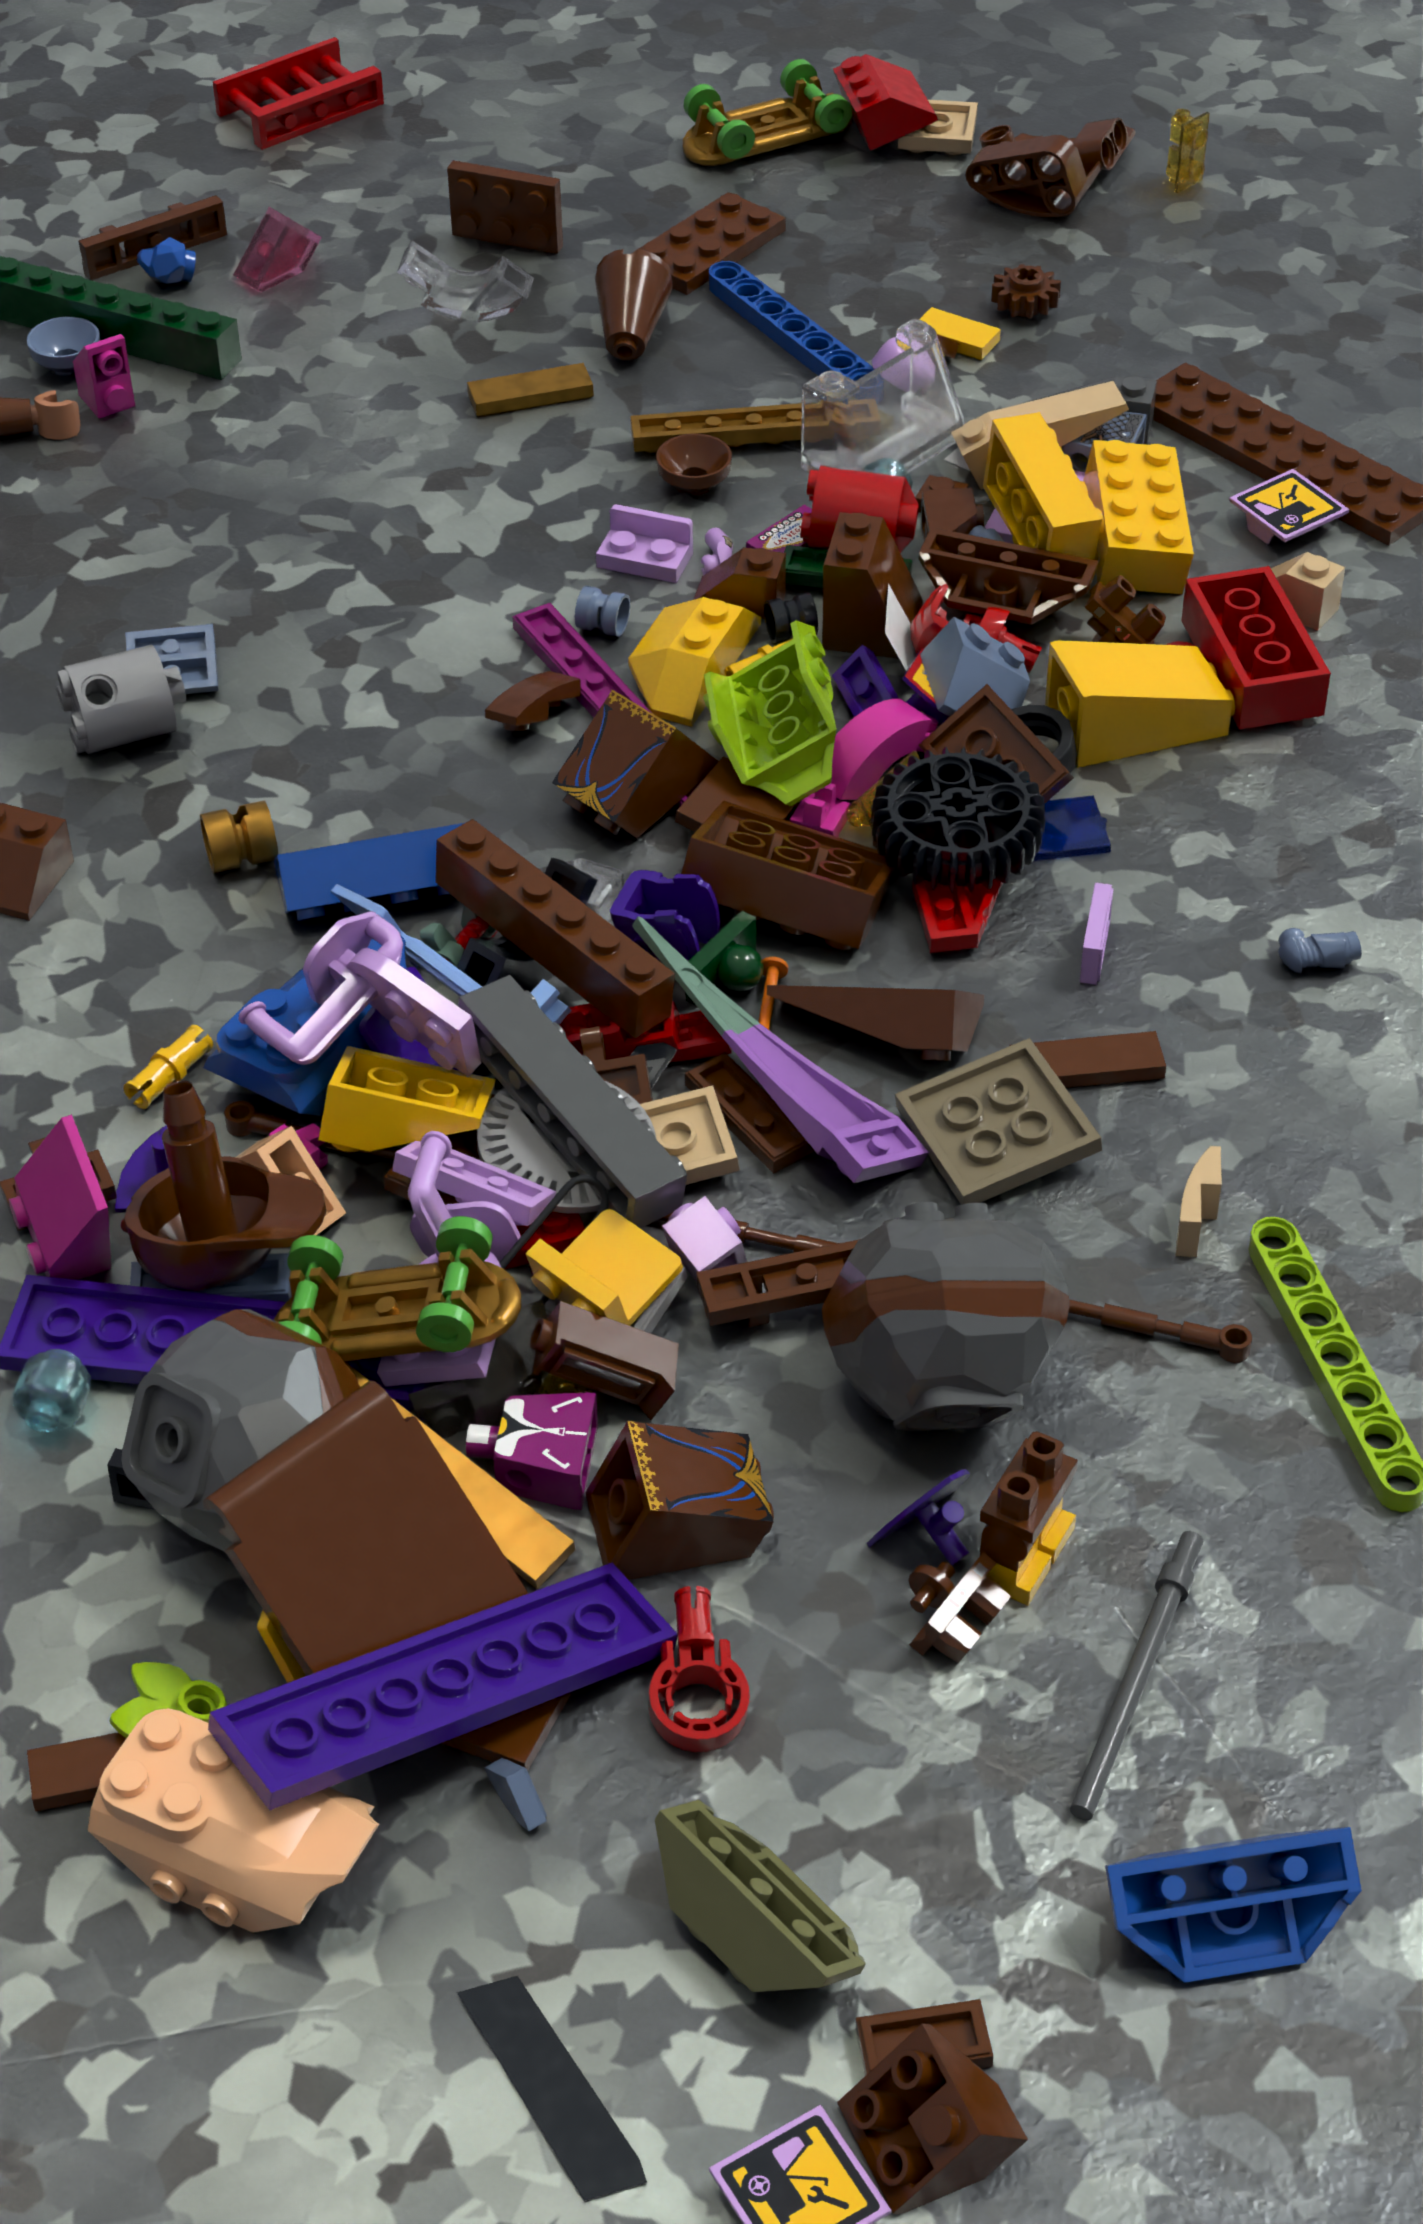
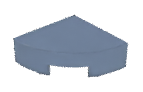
M500 1758L484 1768L498 1796L522 1827L530 1831L547 1821V1814L525 1767Z

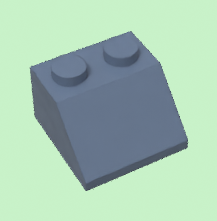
M953 617L920 653L937 709L949 717L986 684L991 687L1010 709L1023 705L1030 683L1024 664L1025 657L1023 653L1010 642L1003 644L990 637L981 626L974 623L968 625Z

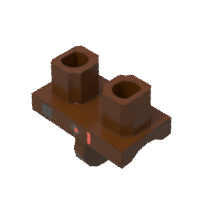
M1119 575L1105 586L1098 582L1090 589L1089 593L1091 596L1085 604V608L1093 615L1087 624L1097 632L1092 642L1154 644L1155 637L1164 626L1166 616L1151 603H1148L1137 615L1126 605L1135 597L1136 590L1127 579Z
M983 1552L956 1586L950 1580L955 1574V1569L948 1562H941L937 1568L930 1565L917 1566L908 1579L910 1588L915 1594L910 1601V1605L919 1613L925 1612L928 1606L937 1610L909 1645L922 1656L933 1645L941 1653L959 1663L982 1634L957 1614L964 1606L988 1626L1011 1597L988 1575L997 1562Z

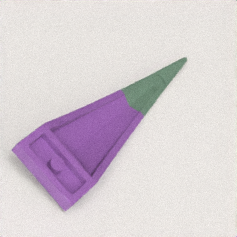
M637 916L632 925L635 931L661 963L675 973V980L818 1155L836 1162L839 1170L848 1176L853 1183L921 1166L929 1151L898 1116L842 1083L761 1025L703 976L647 921Z

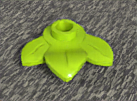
M157 1662L135 1663L131 1667V1675L140 1696L115 1710L111 1714L109 1721L118 1733L127 1738L136 1724L145 1715L155 1710L174 1709L209 1723L210 1712L227 1706V1702L218 1686L204 1680L192 1681L177 1666ZM193 1711H199V1712H201V1713H203V1714H198V1713H195V1712H193Z

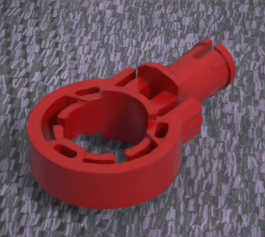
M690 1586L680 1588L674 1593L678 1634V1667L675 1668L673 1641H665L661 1647V1664L651 1679L648 1701L649 1716L659 1735L671 1745L691 1752L713 1751L727 1745L736 1738L746 1722L750 1698L748 1681L742 1669L731 1659L730 1641L727 1639L719 1640V1665L715 1664L714 1635L712 1633L710 1608L711 1592L701 1586H696L695 1608L691 1606ZM687 1685H708L715 1690L718 1689L725 1697L724 1710H720L716 1716L710 1719H690L680 1711L674 1713L673 1721L668 1718L673 1716V1694ZM736 1699L739 1701V1707L733 1717L726 1722L727 1715L730 1716L732 1701ZM665 1700L666 1714L660 1705V1701Z

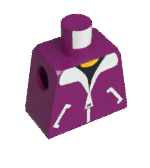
M596 1393L511 1396L505 1400L500 1426L469 1425L466 1437V1456L494 1459L495 1480L516 1496L574 1510H582L598 1431Z

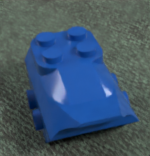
M401 936L403 941V949L399 965L403 968H407L405 960L406 941ZM371 939L368 948L378 951L382 945ZM302 968L280 989H268L252 997L220 1029L216 1040L217 1049L208 1057L203 1068L300 1114L323 1116L328 1084L346 1047L351 1046L372 1051L359 1031L361 1020L372 1006L368 1004L316 1061L307 1065L291 1061L257 1036L248 1025L242 1024L239 1021V1014L247 1005L260 1001L266 1005V1013L293 1034H296L322 1006V1004H318L311 999Z

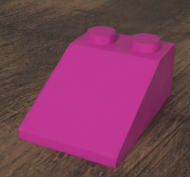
M71 1114L62 1117L14 1177L16 1197L9 1199V1204L18 1229L27 1226L33 1243L27 1244L26 1249L35 1274L45 1272L46 1277L79 1280L111 1269L108 1206Z

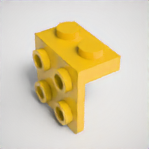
M612 1209L602 1211L562 1254L542 1239H539L525 1253L534 1273L531 1280L545 1296L552 1300L557 1298L562 1302L629 1326L680 1274L683 1268L681 1259L676 1253Z

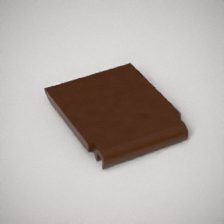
M369 1380L203 1500V1507L205 1509H214L222 1517L225 1525L219 1529V1532L234 1543L225 1552L306 1676L529 1594L416 1416L404 1419L388 1393L374 1381Z

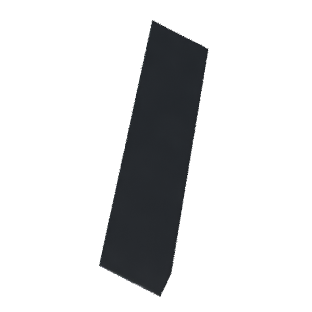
M514 1976L457 1992L582 2199L587 2201L647 2183L640 2159L519 1977Z

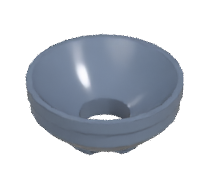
M59 317L44 321L31 329L27 336L28 350L32 359L44 368L55 371L57 375H71L74 373L73 361L82 348L100 341L99 330L95 324L78 317Z

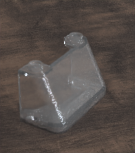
M913 318L900 326L896 331L895 341L897 346L903 349L904 352L856 381L844 376L840 372L826 371L802 385V470L808 473L810 469L819 471L820 466L823 465L845 470L904 476L956 443L951 432L964 425V417L937 333L933 327L917 318Z

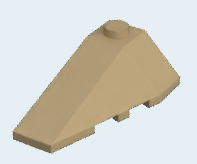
M1114 381L990 411L966 422L962 427L952 431L951 434L979 488L982 490L984 489L983 481L993 419L1040 412L1048 427L1055 431L1057 442L1062 447L1128 411L1129 408Z

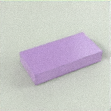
M1095 883L1083 945L1080 983L1097 985V981H1100L1111 920L1114 888H1111L1112 885Z

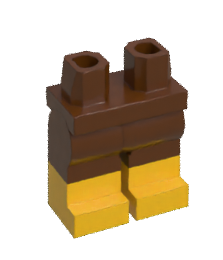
M1038 1431L1032 1432L1029 1438L1024 1440L980 1511V1522L986 1524L981 1536L980 1555L984 1552L997 1562L988 1575L1011 1596V1599L1029 1606L1050 1571L1051 1563L1054 1564L1074 1531L1076 1515L1063 1510L1062 1505L1063 1496L1077 1471L1078 1460L1063 1454L1064 1444L1061 1441Z

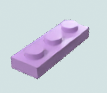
M414 1141L395 1152L392 1171L412 1178L421 1150V1141ZM453 1149L450 1155L442 1160L435 1183L436 1189L455 1196L456 1201L459 1203L487 1201L503 1207L510 1214L515 1225L529 1226L556 1195V1191Z

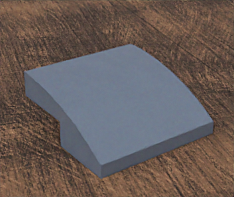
M213 624L125 632L127 651L152 644L160 657L164 669L175 666L178 668L186 694L218 691L217 657Z

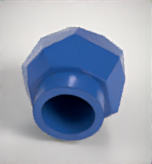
M169 237L153 248L140 250L137 255V262L152 279L162 284L180 281L191 282L195 270L196 254L195 251L186 250L185 244Z

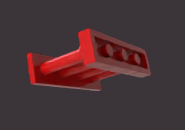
M336 37L213 81L217 115L223 117L239 110L247 114L252 121L254 144L261 150L384 104L381 71L373 65L352 73L341 65L339 40ZM330 76L336 78V80L330 81L325 84H321L319 82L320 80L328 78ZM301 87L306 90L295 95L288 93ZM271 98L275 101L263 107L258 105V103Z

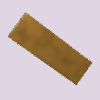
M584 363L467 382L468 396L476 416L594 396L593 383Z

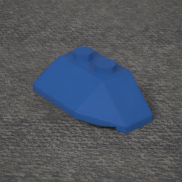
M1351 1827L1261 1836L1155 1853L1105 1865L1115 1929L1184 1983L1306 1963L1335 1926L1347 1906L1351 1905L1362 1891Z

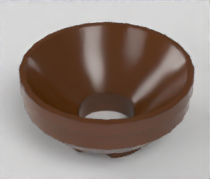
M683 434L665 441L659 447L656 463L659 475L664 481L675 487L679 492H688L697 496L708 493L709 489L720 484L729 475L732 464V452L724 441L711 435Z

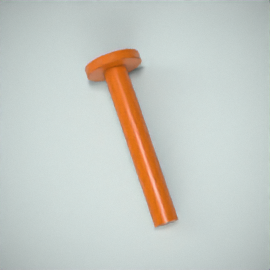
M766 957L762 959L764 965L762 975L766 977L758 1022L768 1030L770 1028L775 998L766 995L767 985H777L778 979L784 978L789 968L787 962L779 957Z

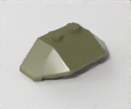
M700 1800L670 1807L658 1812L655 1818V1825L670 1909L688 1926L690 1933L696 1939L705 1943L729 1968L730 1973L737 1981L746 1985L752 1992L821 1988L861 1974L866 1963L864 1958L859 1955L858 1945L851 1928L766 1845L734 1823L713 1816V1809Z

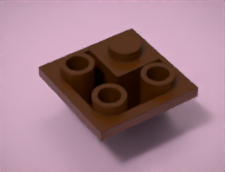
M922 2023L837 2102L893 2214L906 2213L985 2179L1028 2140L999 2085L930 2024Z

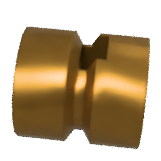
M265 800L241 805L238 807L236 814L233 815L226 809L200 814L201 831L213 873L239 868L244 859H247L254 865L275 860L278 855L273 822Z

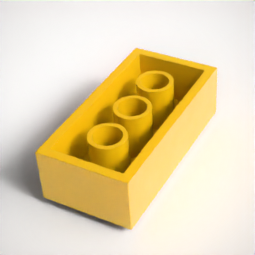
M1040 412L993 419L983 488L1011 532L1014 544L1098 561L1097 544L1099 534H1102L1104 531L1103 515L1099 508H1095L1089 498L1085 483L1080 481L1075 474L1070 457L1067 454L1064 455L1057 442L1055 431L1048 427Z
M1093 440L1083 482L1087 487L1089 498L1095 508L1101 510L1104 519V531L1102 534H1099L1097 544L1099 561L1096 571L1097 583L1101 582L1105 586L1119 575H1122L1133 585L1136 591L1183 594L1194 552L1176 447L1162 444L1124 443L1119 440Z

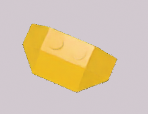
M706 597L663 608L628 658L629 668L640 692L647 702V708L652 714L661 719L692 727L706 707L703 696L707 694L704 674L710 671L725 676L724 669L726 666L737 661L760 627L761 617L744 607Z

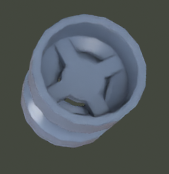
M584 586L580 591L575 607L574 618L576 627L588 631L599 628L607 635L622 636L630 615L629 595L619 592L607 595L603 594L599 588Z

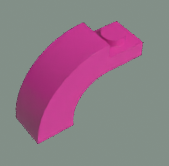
M900 698L884 700L859 713L835 736L831 783L836 785V797L840 800H869L876 783L895 761L910 753L924 752L919 747V744L937 729L938 721L918 711Z

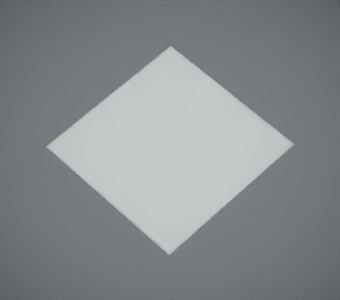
M888 584L885 634L905 671H907L917 656L911 641V624Z

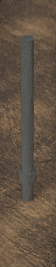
M1185 1531L1182 1533L1171 1562H1167L1162 1566L1155 1583V1589L1158 1594L1070 1807V1812L1081 1820H1091L1093 1818L1178 1604L1187 1599L1195 1580L1192 1569L1203 1545V1538L1195 1532Z

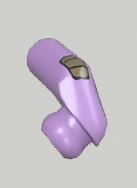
M712 528L705 535V543L713 551V555L707 554L702 557L701 563H703L704 568L701 569L703 575L732 556L733 542L719 528Z

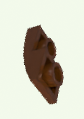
M552 671L528 677L499 695L485 709V718L502 722L503 728L506 730L530 729V723L548 720L549 707L561 706L563 699L580 696L581 679Z

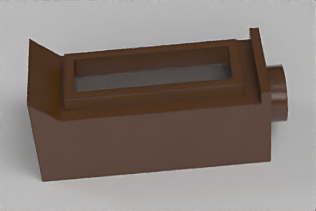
M562 1301L557 1304L547 1319L540 1318L533 1329L530 1338V1349L535 1350L533 1374L538 1375L543 1370L551 1375L636 1404L650 1420L655 1417L675 1392L679 1343Z

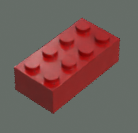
M1270 566L1186 579L1181 621L1193 644L1201 649L1206 661L1214 665L1217 677L1224 688L1232 692L1235 701V713L1232 717L1239 729L1255 728L1325 715L1331 673Z

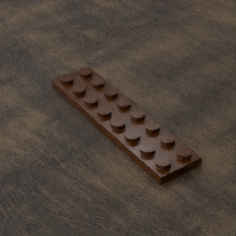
M1185 362L1156 380L1154 421L1267 481L1291 469L1296 470L1349 509V513L1337 519L1388 546L1423 523V484L1410 480L1393 471L1390 467L1364 456L1357 450L1341 444L1323 432L1316 431L1295 420L1292 416L1284 414L1263 403L1261 400L1232 387L1229 383L1201 371L1194 365Z

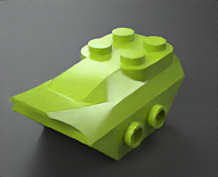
M797 620L790 623L793 635L791 641L735 674L724 676L710 671L704 674L707 694L703 696L705 705L711 714V720L708 721L709 730L714 739L723 746L741 783L760 788L789 806L831 784L833 751L837 730L831 705L833 700L831 677L826 664L821 659L826 656L825 650L816 636L814 626Z

